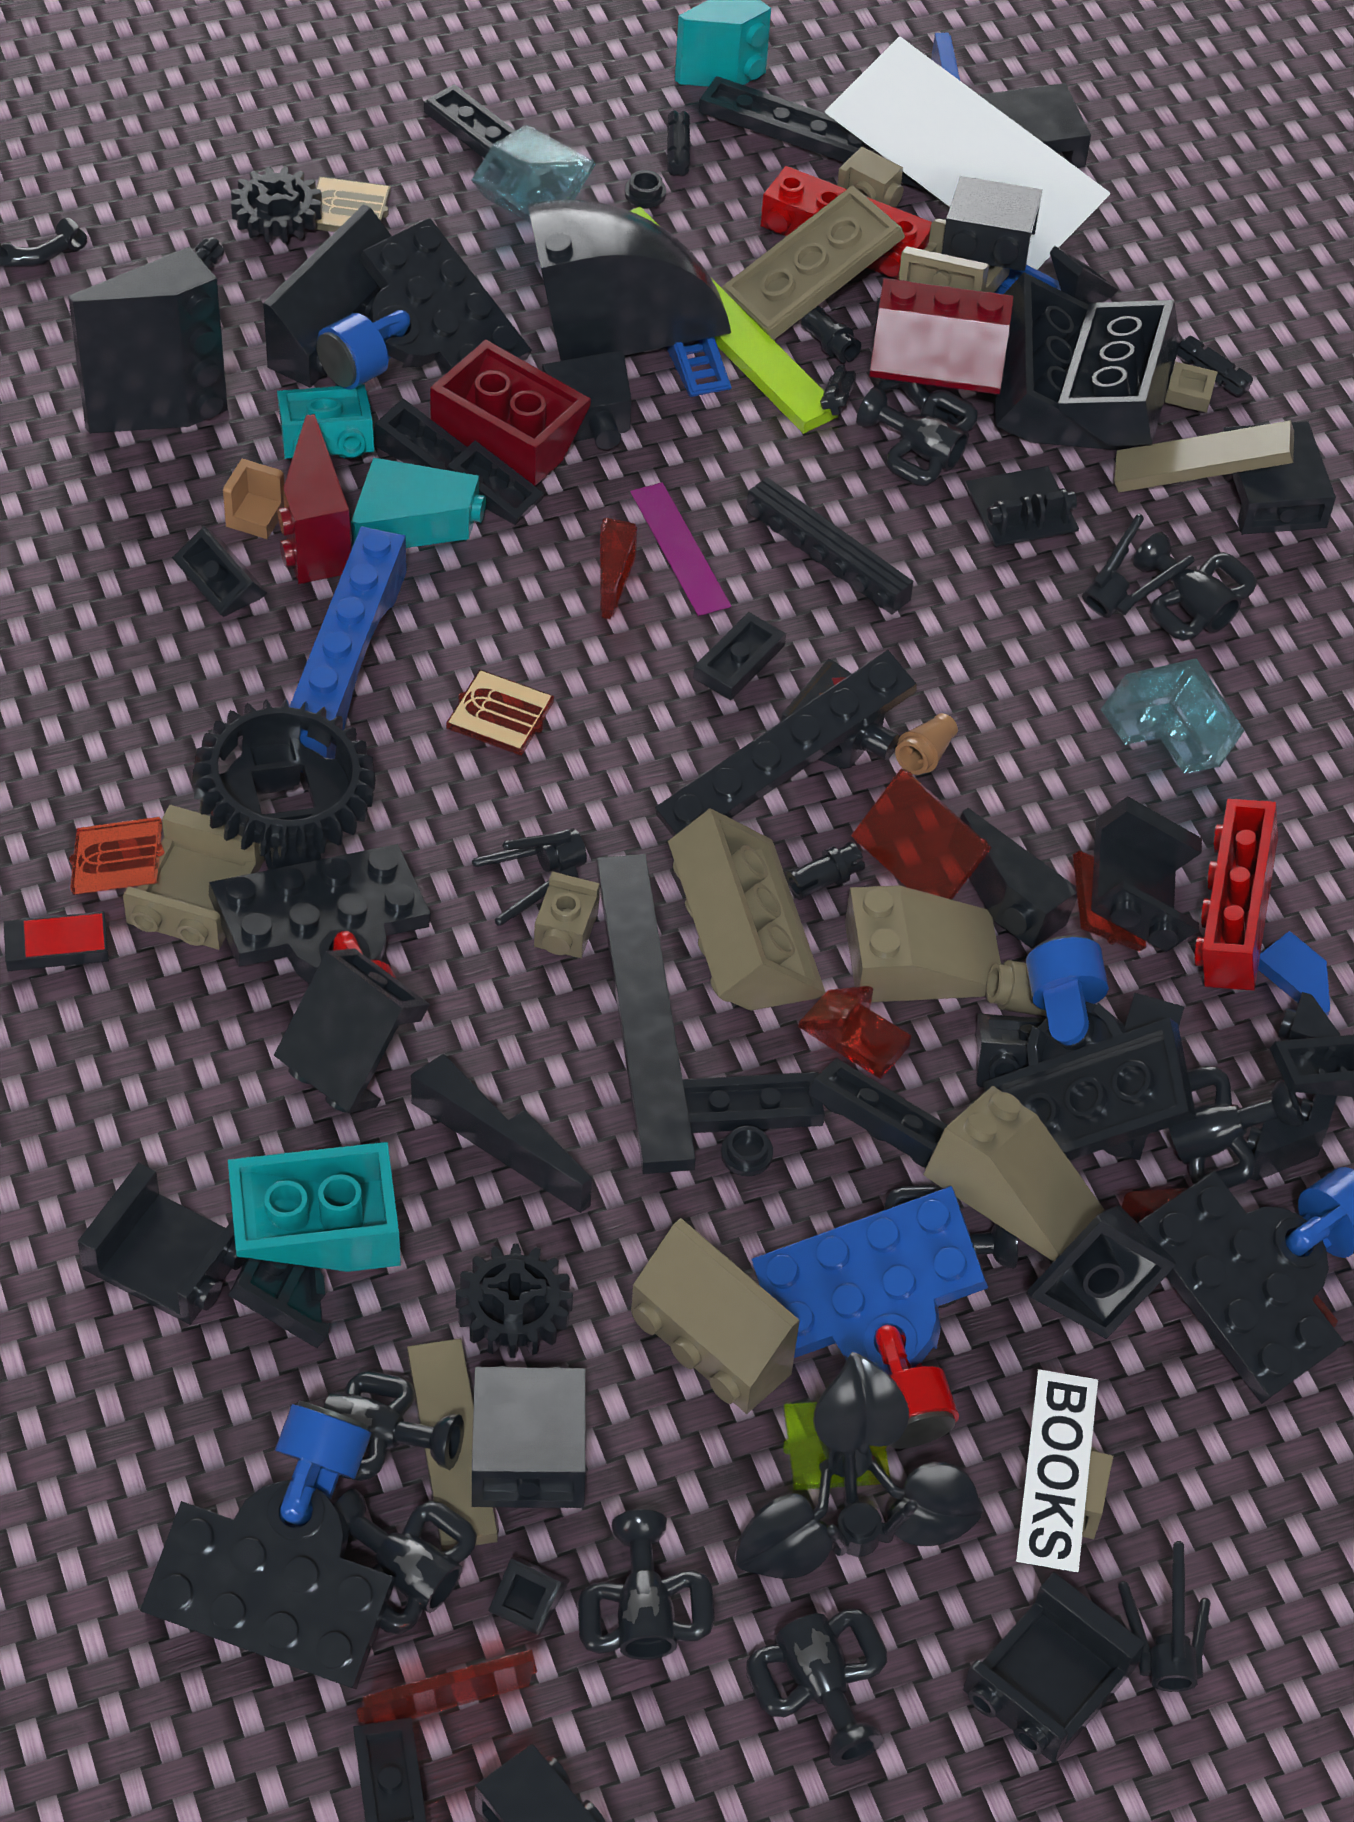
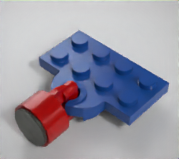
M952 1186L752 1259L759 1285L800 1320L794 1358L836 1343L846 1361L852 1352L858 1353L881 1367L899 1386L908 1404L909 1421L900 1439L888 1446L903 1449L924 1445L941 1438L954 1428L955 1423L959 1419V1414L945 1372L939 1367L923 1366L922 1361L932 1348L937 1349L941 1331L938 1306L988 1288Z

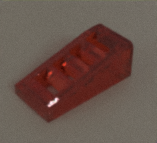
M604 518L602 520L600 530V610L602 611V618L610 620L615 615L637 553L636 524L611 518Z

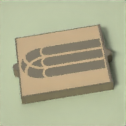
M319 176L316 189H321L322 219L315 220V230L336 232L363 204L371 207L381 222L383 218L388 217L387 204L391 194V186Z

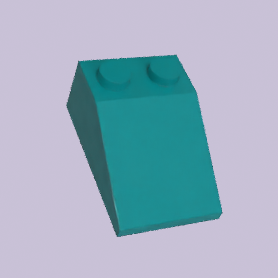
M388 1142L228 1159L237 1257L345 1272L401 1266L399 1228Z

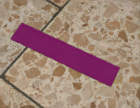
M663 482L631 490V495L697 615L701 616L732 607Z

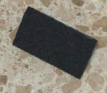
M205 526L172 557L223 617L260 600L267 594V591L227 545Z

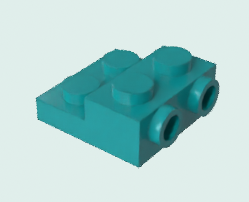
M365 384L354 389L334 386L277 391L285 459L293 458L305 416L312 414L316 416L329 455L356 458L362 456L365 452H374L373 422Z

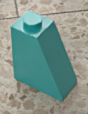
M373 458L351 521L352 548L361 526L405 535L406 548L469 539L474 522H482L486 506V496L479 495V476Z

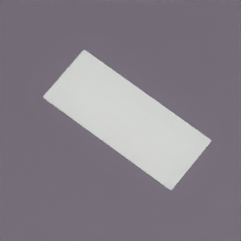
M898 37L825 110L827 115L884 158L902 166L905 174L949 207L951 206L960 176L1043 189L1035 235L1031 234L1026 265L1036 270L1050 257L1052 248L1054 246L1059 248L1110 195L1108 190L902 37Z

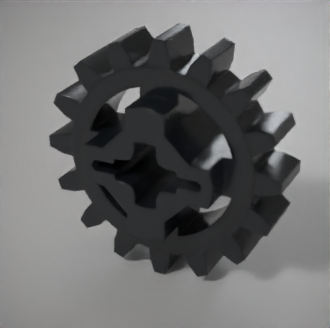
M266 167L265 174L263 175L251 171L250 181L239 179L238 189L231 190L232 219L237 220V228L239 230L249 229L250 238L263 234L265 242H270L273 236H279L284 243L288 241V235L294 234L298 238L304 237L303 228L314 230L316 228L315 220L322 219L321 189H316V181L314 179L304 181V172L302 171L294 175L289 174L288 167H283L280 173H274L271 167Z
M513 1244L509 1255H503L497 1246L492 1247L491 1260L488 1262L481 1257L475 1256L472 1259V1272H461L460 1289L456 1290V1308L459 1309L458 1323L460 1327L470 1328V1341L474 1344L486 1338L488 1340V1353L494 1354L500 1345L506 1346L510 1358L516 1357L518 1347L526 1346L532 1355L538 1354V1341L541 1339L550 1345H554L556 1343L557 1329L566 1330L569 1325V1311H572L573 1293L569 1292L570 1277L568 1274H558V1260L556 1258L542 1263L540 1261V1248L535 1247L526 1256L521 1255L519 1244Z

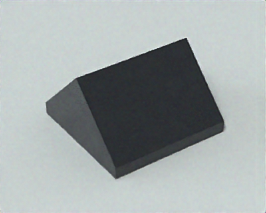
M1117 1205L1098 1214L1027 1291L1031 1298L1107 1339L1177 1264L1121 1206Z

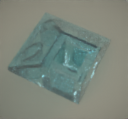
M525 125L492 145L471 181L486 199L531 223L528 209L529 203L550 200H575L596 163L540 131Z

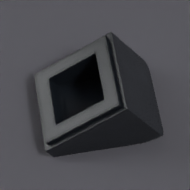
M511 1558L488 1611L536 1635H541L562 1598L569 1580L524 1558Z

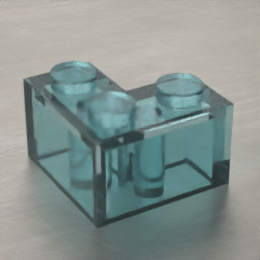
M1197 658L1126 674L1101 708L1125 745L1160 738L1184 774L1220 767L1245 731Z

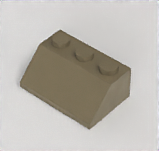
M680 1218L672 1225L633 1284L631 1313L643 1331L650 1335L656 1334L671 1347L673 1355L684 1367L688 1369L695 1368L710 1382L711 1388L721 1400L728 1404L734 1403L743 1412L748 1414L792 1374L800 1320Z

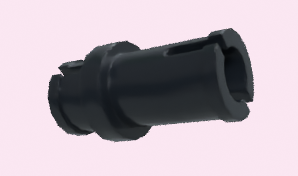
M817 306L801 319L802 327L821 342L823 351L829 356L837 357L842 363H846V360L851 362L860 353L861 342L854 337L853 330L844 323H837L821 306Z
M850 841L838 849L831 846L823 850L821 857L794 870L787 871L786 878L788 881L794 879V882L789 883V887L798 900H802L806 896L833 883L842 885L848 882L850 875L865 869V862L862 860L856 861L863 858L857 845Z

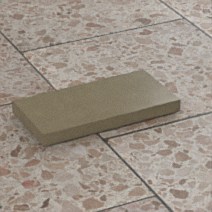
M852 185L721 288L774 340L904 239L905 235L902 227Z

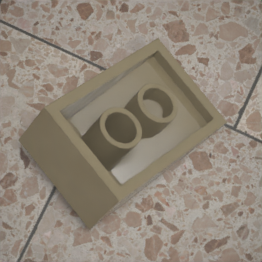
M900 885L850 888L845 927L857 1003L987 997L986 983L989 971L995 963L1001 964L993 918L988 909Z
M994 1086L989 1088L944 1129L923 1174L943 1189L952 1186L958 1199L1053 1262L1098 1214L1104 1212V1208L1037 1114L1023 1106L1013 1095L1002 1092Z

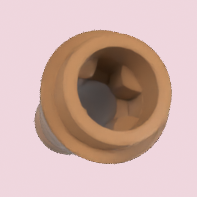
M940 713L933 719L902 734L898 739L895 756L899 765L905 771L914 775L933 771L950 741L958 732L955 720L947 714Z

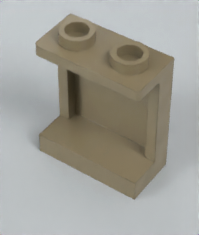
M937 218L931 223L929 243L924 250L907 246L902 251L899 280L982 292H995L1010 273L1008 268L990 266L986 263L941 254L946 220Z
M169 805L162 818L164 839L158 848L155 883L142 884L138 888L127 887L123 894L126 922L145 932L156 931L180 938L190 945H204L219 950L226 936L221 926L220 914L214 910L209 898V882L259 872L264 862V856H260L259 844L255 842L246 850H242V836L240 835L226 841L224 839L225 825L212 829L210 827V816ZM156 860L151 861L147 870L155 869Z

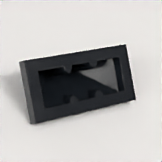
M1054 246L1050 251L1062 292L1089 305V303L1105 302L1118 291L1117 288L1090 266L1057 246Z

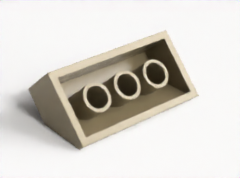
M710 808L668 841L674 859L673 869L681 880L686 895L685 906L694 920L699 935L698 946L706 957L712 975L710 980L711 986L719 998L753 1011L817 999L826 993L772 839Z

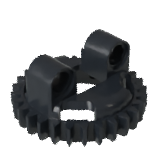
M266 699L263 702V709L256 711L247 703L244 709V716L230 710L227 716V723L215 721L212 733L204 734L202 747L197 748L192 774V783H195L194 799L201 800L199 810L201 815L211 814L210 827L212 829L225 825L224 839L226 841L235 838L237 835L242 836V850H246L253 842L258 843L260 856L265 857L268 870L321 859L322 853H325L327 839L339 846L342 844L343 832L354 835L357 829V821L365 822L368 811L367 807H372L373 791L376 782L375 773L373 772V757L367 755V744L365 741H356V728L351 727L342 730V716H338L331 721L326 719L325 707H322L317 713L308 711V703L306 701L300 709L290 708L287 699L283 701L281 707H272ZM301 729L308 731L307 737L315 739L327 748L333 743L336 746L335 759L325 758L312 749L303 746L300 742ZM239 745L242 751L241 755L231 764L226 772L219 774V759L221 758V760L225 761L228 755ZM303 771L313 808L262 814L257 795L294 790V786H298L300 783V774Z

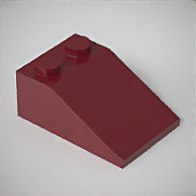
M315 414L306 415L283 487L284 507L277 510L283 536L287 537L285 540H280L282 560L285 567L293 566L298 584L341 576L351 553L349 508Z

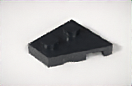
M252 1258L246 1259L228 1296L315 1348L321 1345L329 1333L328 1323H322L320 1301L326 1294L324 1276L320 1268Z

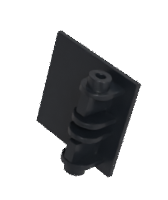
M1048 466L965 481V486L994 547L1079 531V527L1070 511L1077 508L1076 494L1074 491L1067 492L1065 488L1059 489Z

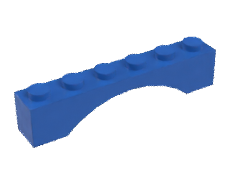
M361 526L290 703V708L300 709L305 701L308 703V711L317 713L322 707H325L326 719L331 721L338 716H342V730L345 729L353 691L366 650L381 618L388 609L394 606L406 575L405 535ZM301 729L300 742L303 746L312 749L325 758L335 759L336 746L333 743L327 748L315 739L307 737L308 731Z

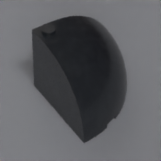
M550 200L528 204L560 361L623 350L624 355L672 346L678 342L686 343L731 333L723 301L711 277L694 254L676 237L659 225L631 211L599 202Z

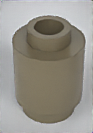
M1007 960L1004 964L995 963L991 967L986 983V996L989 1003L997 1004L1001 1010L1047 1017L1046 1010L1038 1008L1033 1003L1026 963Z

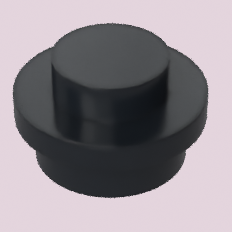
M650 170L637 171L631 175L625 185V197L628 202L643 209L652 208L660 205L665 200L666 186L662 182L661 176L656 172Z
M741 1126L733 1130L724 1139L721 1147V1158L724 1165L731 1172L740 1176H755L761 1174L770 1166L773 1158V1146L762 1130L753 1126Z

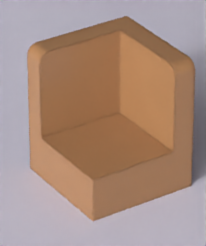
M242 458L223 488L226 527L268 539L279 521L277 510L284 507V473L279 469Z

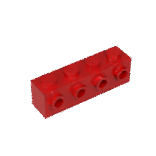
M785 166L763 194L760 226L788 236L847 189ZM868 198L902 227L905 238L867 268L899 280L902 251L907 246L924 250L929 243L932 222Z
M1227 799L1223 824H1216L1214 852L1218 853L1217 861H1210L1208 871V890H1212L1211 899L1204 898L1202 905L1201 925L1202 928H1206L1205 936L1197 937L1195 948V966H1201L1204 969L1205 987L1255 991L1278 842L1276 802Z

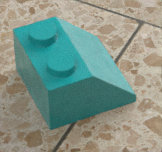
M707 0L678 16L675 81L681 85L709 87L715 77L718 76L745 85L765 74L771 7L761 0Z

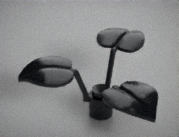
M852 1352L840 1373L823 1392L814 1411V1428L826 1460L819 1464L821 1481L817 1506L813 1510L809 1501L799 1494L784 1495L770 1501L755 1514L746 1526L737 1543L734 1561L741 1570L779 1579L802 1577L817 1569L828 1557L833 1544L827 1533L828 1525L820 1520L828 1511L831 1477L834 1474L844 1477L843 1452L852 1450L856 1452L857 1478L862 1476L867 1470L871 1471L886 1491L898 1499L888 1510L886 1515L887 1521L908 1501H917V1510L894 1532L904 1542L916 1546H936L953 1541L968 1532L979 1521L983 1509L975 1485L969 1475L956 1465L947 1462H932L916 1468L908 1475L904 1483V1489L894 1484L879 1466L876 1457L872 1455L869 1445L878 1447L888 1446L900 1439L909 1421L908 1404L899 1386L890 1375L871 1360Z

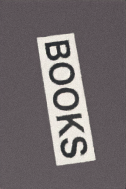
M1038 1369L1016 1562L1077 1573L1079 1571L1098 1379Z

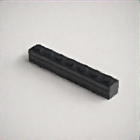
M766 477L748 491L746 511L769 526L772 531L790 541L793 546L811 556L814 561L829 569L836 577L843 579L857 592L868 597L878 607L893 615L911 601L913 580L774 481Z

